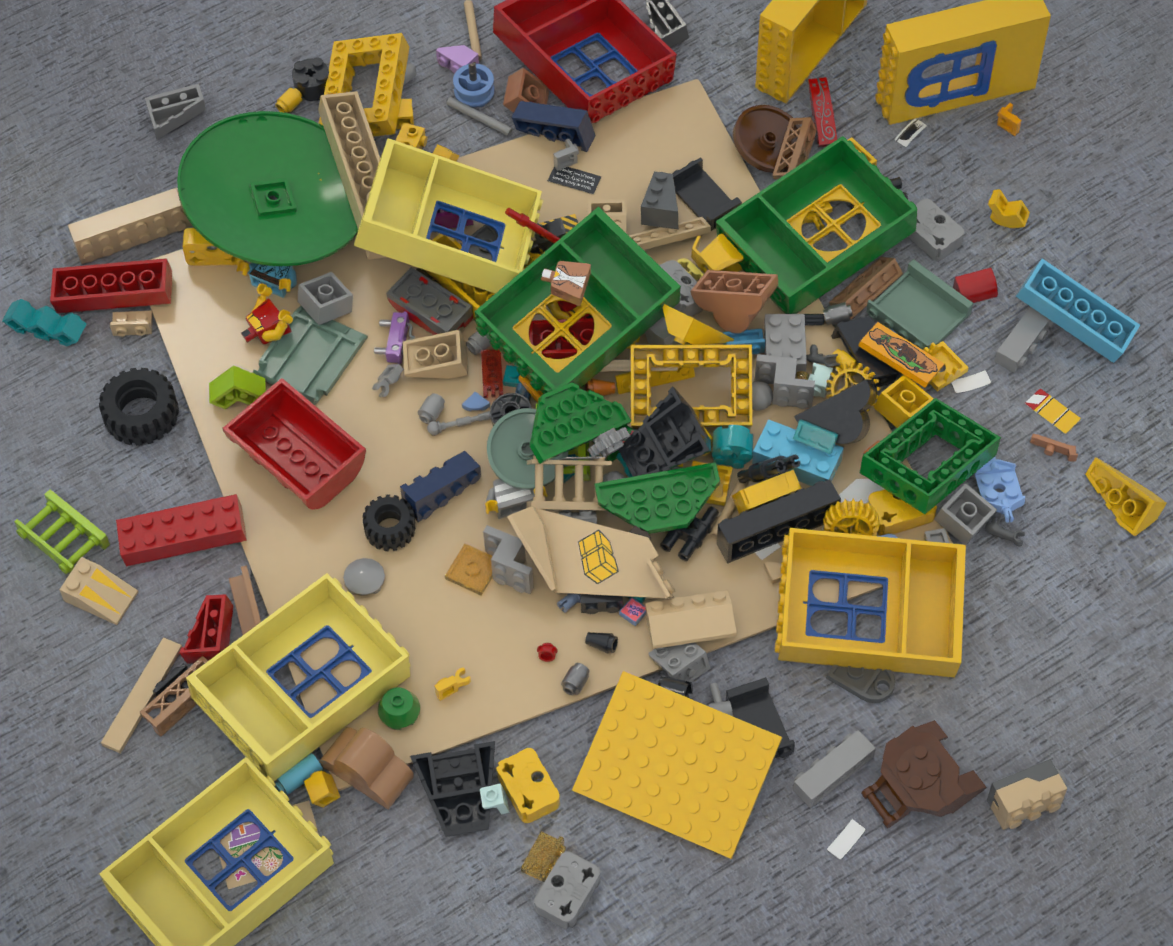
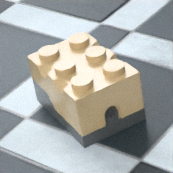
M1049 759L993 782L987 802L1002 829L1004 830L1009 827L1014 829L1022 824L1021 821L1026 818L1033 821L1038 819L1043 811L1052 813L1060 809L1067 791L1066 779L1062 771L1056 769L1052 760Z

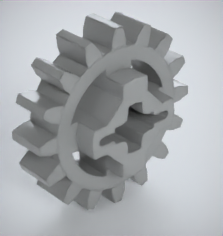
M626 427L618 431L612 428L594 439L595 445L591 446L588 451L592 457H597L600 454L606 457L625 446L623 441L630 437V434Z

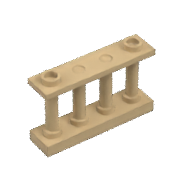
M533 456V459L527 460V465H535V497H533V501H527L526 508L533 506L541 510L607 511L598 505L596 491L593 502H585V498H583V466H595V483L603 482V466L612 465V461H605V457L593 459V461L548 460L539 464L535 456ZM543 465H555V497H553V501H545V497H543ZM563 465L575 466V498H573V502L565 501L563 497Z

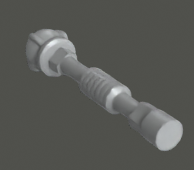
M490 411L478 414V416L458 418L456 421L447 423L432 421L428 424L427 431L431 435H437L448 427H459L478 420L491 419Z

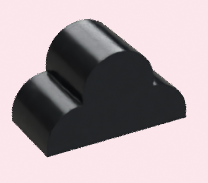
M866 379L794 417L798 423L802 419L839 434L836 443L849 444L859 442L867 435L870 428V418L866 410L871 408L876 401V384L874 380Z

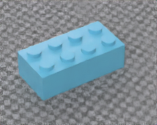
M768 419L753 450L752 464L778 456L789 457L796 454L799 459L794 461H800V466L788 471L794 470L799 482L810 486L819 481L824 482L829 479L832 482L842 461L844 447L835 444L832 453L828 454L794 440L793 437L796 429Z

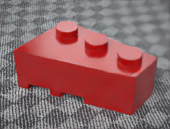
M226 594L206 595L196 616L195 625L192 630H189L186 644L184 647H181L179 652L187 664H194L202 656L209 661L229 646L234 606Z

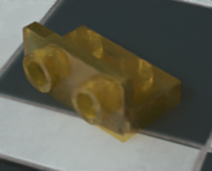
M541 831L521 867V872L545 882L557 858L566 850L564 838L559 836L557 839Z

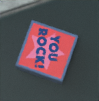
M631 597L619 611V615L636 626L646 615V609L643 604Z

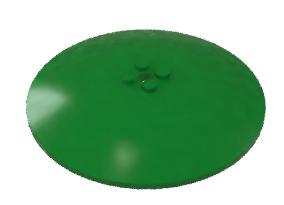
M274 111L237 114L207 127L190 143L181 158L178 168L177 191L186 217L207 241L236 258L268 266H297L313 263L343 249L358 233V228L324 126L313 120ZM269 196H275V197L278 198V199H276V200H271V199H269L268 197H269Z

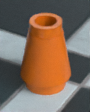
M591 379L586 383L585 391L591 390L602 396L615 394V382Z

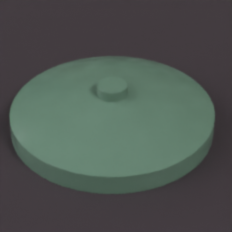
M532 408L518 409L504 415L493 426L487 441V456L493 472L507 485L523 490H533L535 488V465H527V460H531L535 456L529 447L536 409ZM568 452L563 453V454H561V455H559V456H557V457H555V458H552V459H550V460H558V459L566 458V457H568ZM543 465V486H546L555 480V465Z

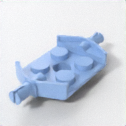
M994 457L975 473L980 496L997 509L996 512L1004 514L1007 523H1009V520L1013 522L1012 511L1025 504V496L1022 495L1015 472L1016 464ZM995 489H1002L1004 492L999 493Z

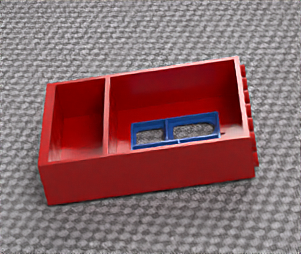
M506 0L494 6L493 33L568 108L587 110L591 124L598 122L607 115H611L622 107H626L629 103L641 99L644 95L657 90L659 87L670 83L674 78L677 54L621 0ZM593 41H598L608 52L591 60L581 51V48ZM573 53L590 70L576 78H572L557 63V60ZM614 58L629 71L630 76L615 82L598 66ZM593 77H598L604 82L606 89L592 95L580 86L581 83Z

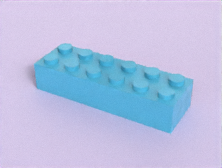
M1041 259L1033 268L1016 295L1018 299L1113 363L1124 353L1140 327V324L1044 259Z

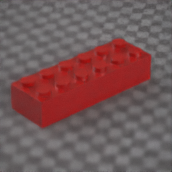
M167 258L53 268L50 302L56 313L171 304L172 269Z
M237 494L116 520L120 556L126 567L247 541L242 505Z

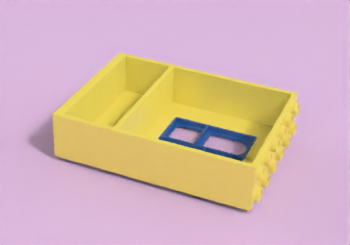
M388 138L378 163L354 246L496 294L525 269L524 266H527L530 257L527 251L530 252L533 245L531 238L535 235V232L531 229L517 224L516 220L505 214V211L510 207L519 214L527 215L531 221L537 224L540 216L537 210L540 211L543 200L540 199L542 191ZM441 209L459 216L456 230H451L434 223L437 210ZM471 219L494 228L498 234L497 240L487 242L464 234L466 221ZM437 232L460 240L462 242L461 250L429 240L431 233ZM475 245L487 250L492 256V261L468 253L470 246Z
M326 573L186 677L191 698L245 757L251 762L256 761L262 769L261 773L265 777L268 775L273 781H276L378 702L388 690L396 688L411 676V665L409 663L410 655L403 646L399 647L396 644L395 638L389 632L386 633L382 629L379 621L372 619L363 605L359 606L355 602L353 595L349 591L345 592L340 582L336 578L332 579ZM322 638L335 640L339 645L338 654L318 670H313L300 656L302 652ZM344 661H354L361 668L360 677L349 686L344 687L331 674V670ZM289 662H294L307 677L293 689L287 690L274 677V674ZM319 679H325L337 692V695L314 713H308L296 700V697Z
M245 757L99 873L107 891L155 946H235L334 864L333 852L330 849L331 844L325 836L320 837L316 833L317 828L310 820L306 822L302 818L303 813L296 805L293 807L290 805L288 796L282 790L278 792L274 781L268 775L265 777L261 773L262 769L256 761L251 762ZM246 822L254 823L260 829L259 840L238 858L232 857L220 841L240 824ZM274 847L281 851L283 861L277 870L269 876H265L251 859L262 849ZM209 849H213L225 861L226 867L211 880H205L195 869L193 862ZM244 867L256 879L258 884L234 905L229 906L215 891V888L237 869Z

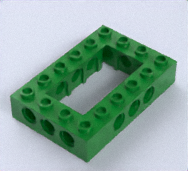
M935 398L867 451L862 457L859 473L926 514L997 455L1001 437ZM937 435L960 450L955 451L953 456L947 461L944 460L936 470L930 471L927 479L919 475L916 470L913 471L901 463Z

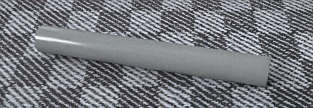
M453 97L447 100L448 106L507 136L512 134L513 128Z

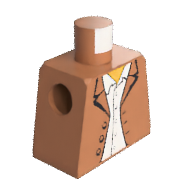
M559 261L555 271L544 268L541 280L551 283V294L581 306L591 274V264Z

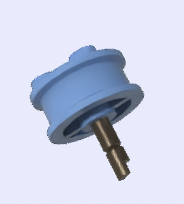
M473 62L462 66L454 74V95L458 101L470 107H483L493 98L495 92L494 77L486 66Z

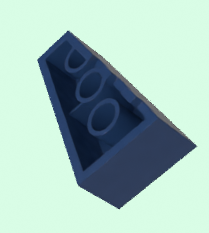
M463 451L445 461L443 467L430 469L427 476L422 478L419 475L414 478V483L408 486L406 483L401 485V497L406 500V503L411 505L414 518L419 523L421 520L429 518L439 507H444L451 498L460 495L470 484H475L481 477V467L466 451Z

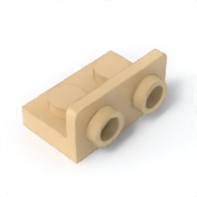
M152 310L113 312V319L110 322L113 336H143L145 334H152Z

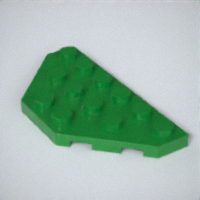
M571 382L538 398L529 447L539 464L596 439L599 435L612 428L617 430L631 422V419L622 404L616 401H607L603 399L604 396L591 390L588 392L579 388V385Z
M716 462L594 483L600 507L633 527L637 526L649 534L687 528L719 486L720 478Z

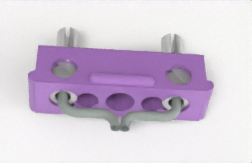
M406 311L403 313L393 312L392 320L380 319L379 321L380 326L390 327L387 348L375 347L374 354L386 355L387 362L402 363L403 341H406L409 326V337L411 338L409 340L415 339V336H412L413 326L409 323Z

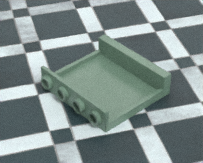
M913 259L908 264L907 271L874 302L868 300L866 312L872 319H876L888 329L894 330L898 335L924 350L925 347L929 349L931 343L937 345L967 319L971 315L973 303Z

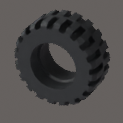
M131 368L128 372L124 370L119 373V376H113L110 379V383H106L103 387L104 392L100 393L99 409L105 427L110 435L114 436L119 442L124 440L125 444L132 445V443H135L136 446L143 445V443H154L153 440L162 439L164 437L163 434H168L172 430L171 425L174 426L177 422L179 408L173 386L163 374L159 375V372L152 369L149 371L148 368H141V370ZM138 398H150L156 401L155 405L148 412L141 415H128L122 412L129 402Z

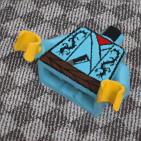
M244 261L238 262L236 271H242L244 276L249 274L252 286L258 287L260 283L266 284L267 287L272 289V294L282 298L285 297L286 292H290L291 288L297 285L296 271L293 269V266H268L256 263L248 264Z

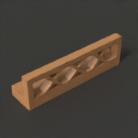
M811 117L790 118L772 175L774 179L781 178L808 160L817 131ZM802 124L796 131L793 130L794 125ZM796 137L797 141L790 145L789 141ZM792 151L793 155L788 159H785V155ZM786 166L789 167L787 172L780 173L781 169Z
M880 257L829 302L830 306L846 302V306L850 305L853 316L849 318L850 320L853 319L867 306L868 300L873 301L903 274L896 259Z
M247 565L241 567L242 575L229 578L243 635L261 622Z
M202 656L140 711V715L153 726L154 731L160 737L197 705L191 698L189 688L181 689V684L187 681L186 677L208 662L205 657ZM177 694L175 701L165 703V698L168 695ZM161 708V712L156 718L153 719L148 715L153 709Z

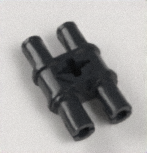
M796 454L789 457L778 456L749 466L748 469L739 471L737 477L743 476V478L738 480L740 483H746L749 481L760 482L788 472L789 469L799 467L800 461H794L799 459Z
M709 506L701 519L695 517L687 528L668 531L660 543V547L670 552L677 540L681 539L685 541V544L679 551L678 557L688 561L695 549L702 546L706 535L712 531L711 525L719 515V511Z

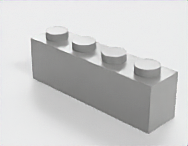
M1030 307L997 350L994 362L1013 373L1019 367L1023 368L1027 362V356L1035 352L1039 340L1043 341L1045 339L1048 328H1053L1055 323Z
M859 730L854 734L849 733L838 747L833 746L830 748L823 759L815 760L807 772H801L795 777L793 791L812 808L870 761L875 755L876 748Z

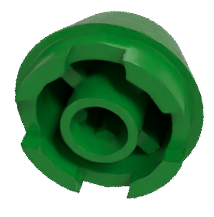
M401 687L388 690L378 704V715L381 721L389 728L401 730V728L413 725L420 713L418 698L410 691Z

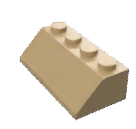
M728 590L645 603L646 622L653 649L737 636Z

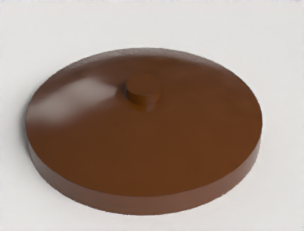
M756 105L746 109L738 117L733 128V140L737 151L751 166L764 172L773 173L790 118L793 117L787 112L770 105ZM794 125L793 130L796 131L800 128V125ZM795 137L789 141V144L792 145L797 141V138ZM791 151L784 158L788 159L793 155V152ZM784 167L780 170V173L788 171L789 167Z

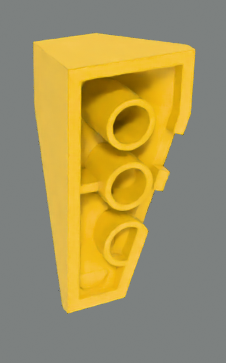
M664 304L663 312L669 334L675 336L674 341L685 345L686 342L692 345H706L734 341L733 338Z
M1097 457L1094 458L1085 474L1097 493H1100L1105 500L1107 508L1115 515V520L1133 536H1137L1155 522L1167 502L1152 491Z

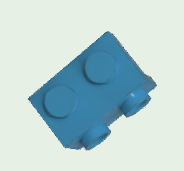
M762 329L745 330L742 333L723 332V334L734 339V341L726 342L724 345H752L753 355L765 353V339L763 338Z

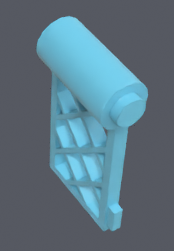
M310 753L276 780L277 782H275V787L279 792L282 790L288 795L303 785L304 781L312 773L323 771V768L317 758Z

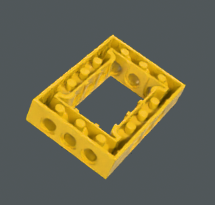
M396 33L334 41L329 75L324 95L352 91L351 84L353 76H355L354 66L365 67L370 64H380L372 108H364L373 137L393 135L396 132L410 48L403 34ZM320 117V118H319V124L323 125L322 120H321V117Z
M631 345V427H641L647 415L650 416L657 408L656 406L651 407V368L731 367V407L726 405L704 407V405H700L699 407L692 408L703 427H728V425L752 427V345Z

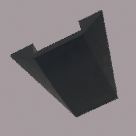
M673 386L668 391L669 394L666 398L660 400L656 405L657 408L650 416L647 415L643 420L642 426L638 430L635 429L623 443L625 446L618 450L633 477L666 471L711 451V439L693 408Z
M495 741L474 744V749L434 756H432L431 752L410 756L445 837L489 830L490 809L483 808L480 789L492 786Z

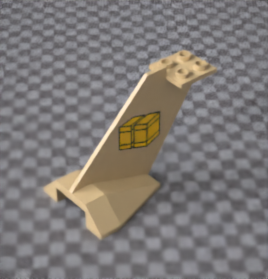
M533 506L507 516L544 580L554 593L675 598L672 594L675 592V589L670 581L664 580L662 576L665 573L659 562L652 561L659 555L648 537L537 509Z

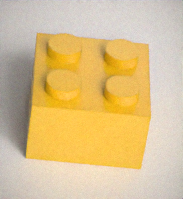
M903 375L881 392L873 408L898 428L934 398L910 378Z

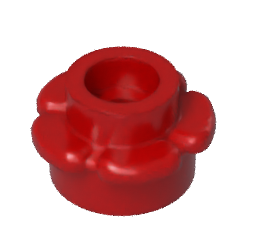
M543 643L542 646L540 645L537 648V652H539L538 657L545 662L553 661L558 650L551 643Z

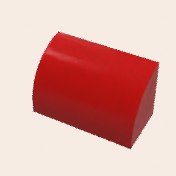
M992 268L957 276L954 279L953 289L972 303L998 296L997 282Z

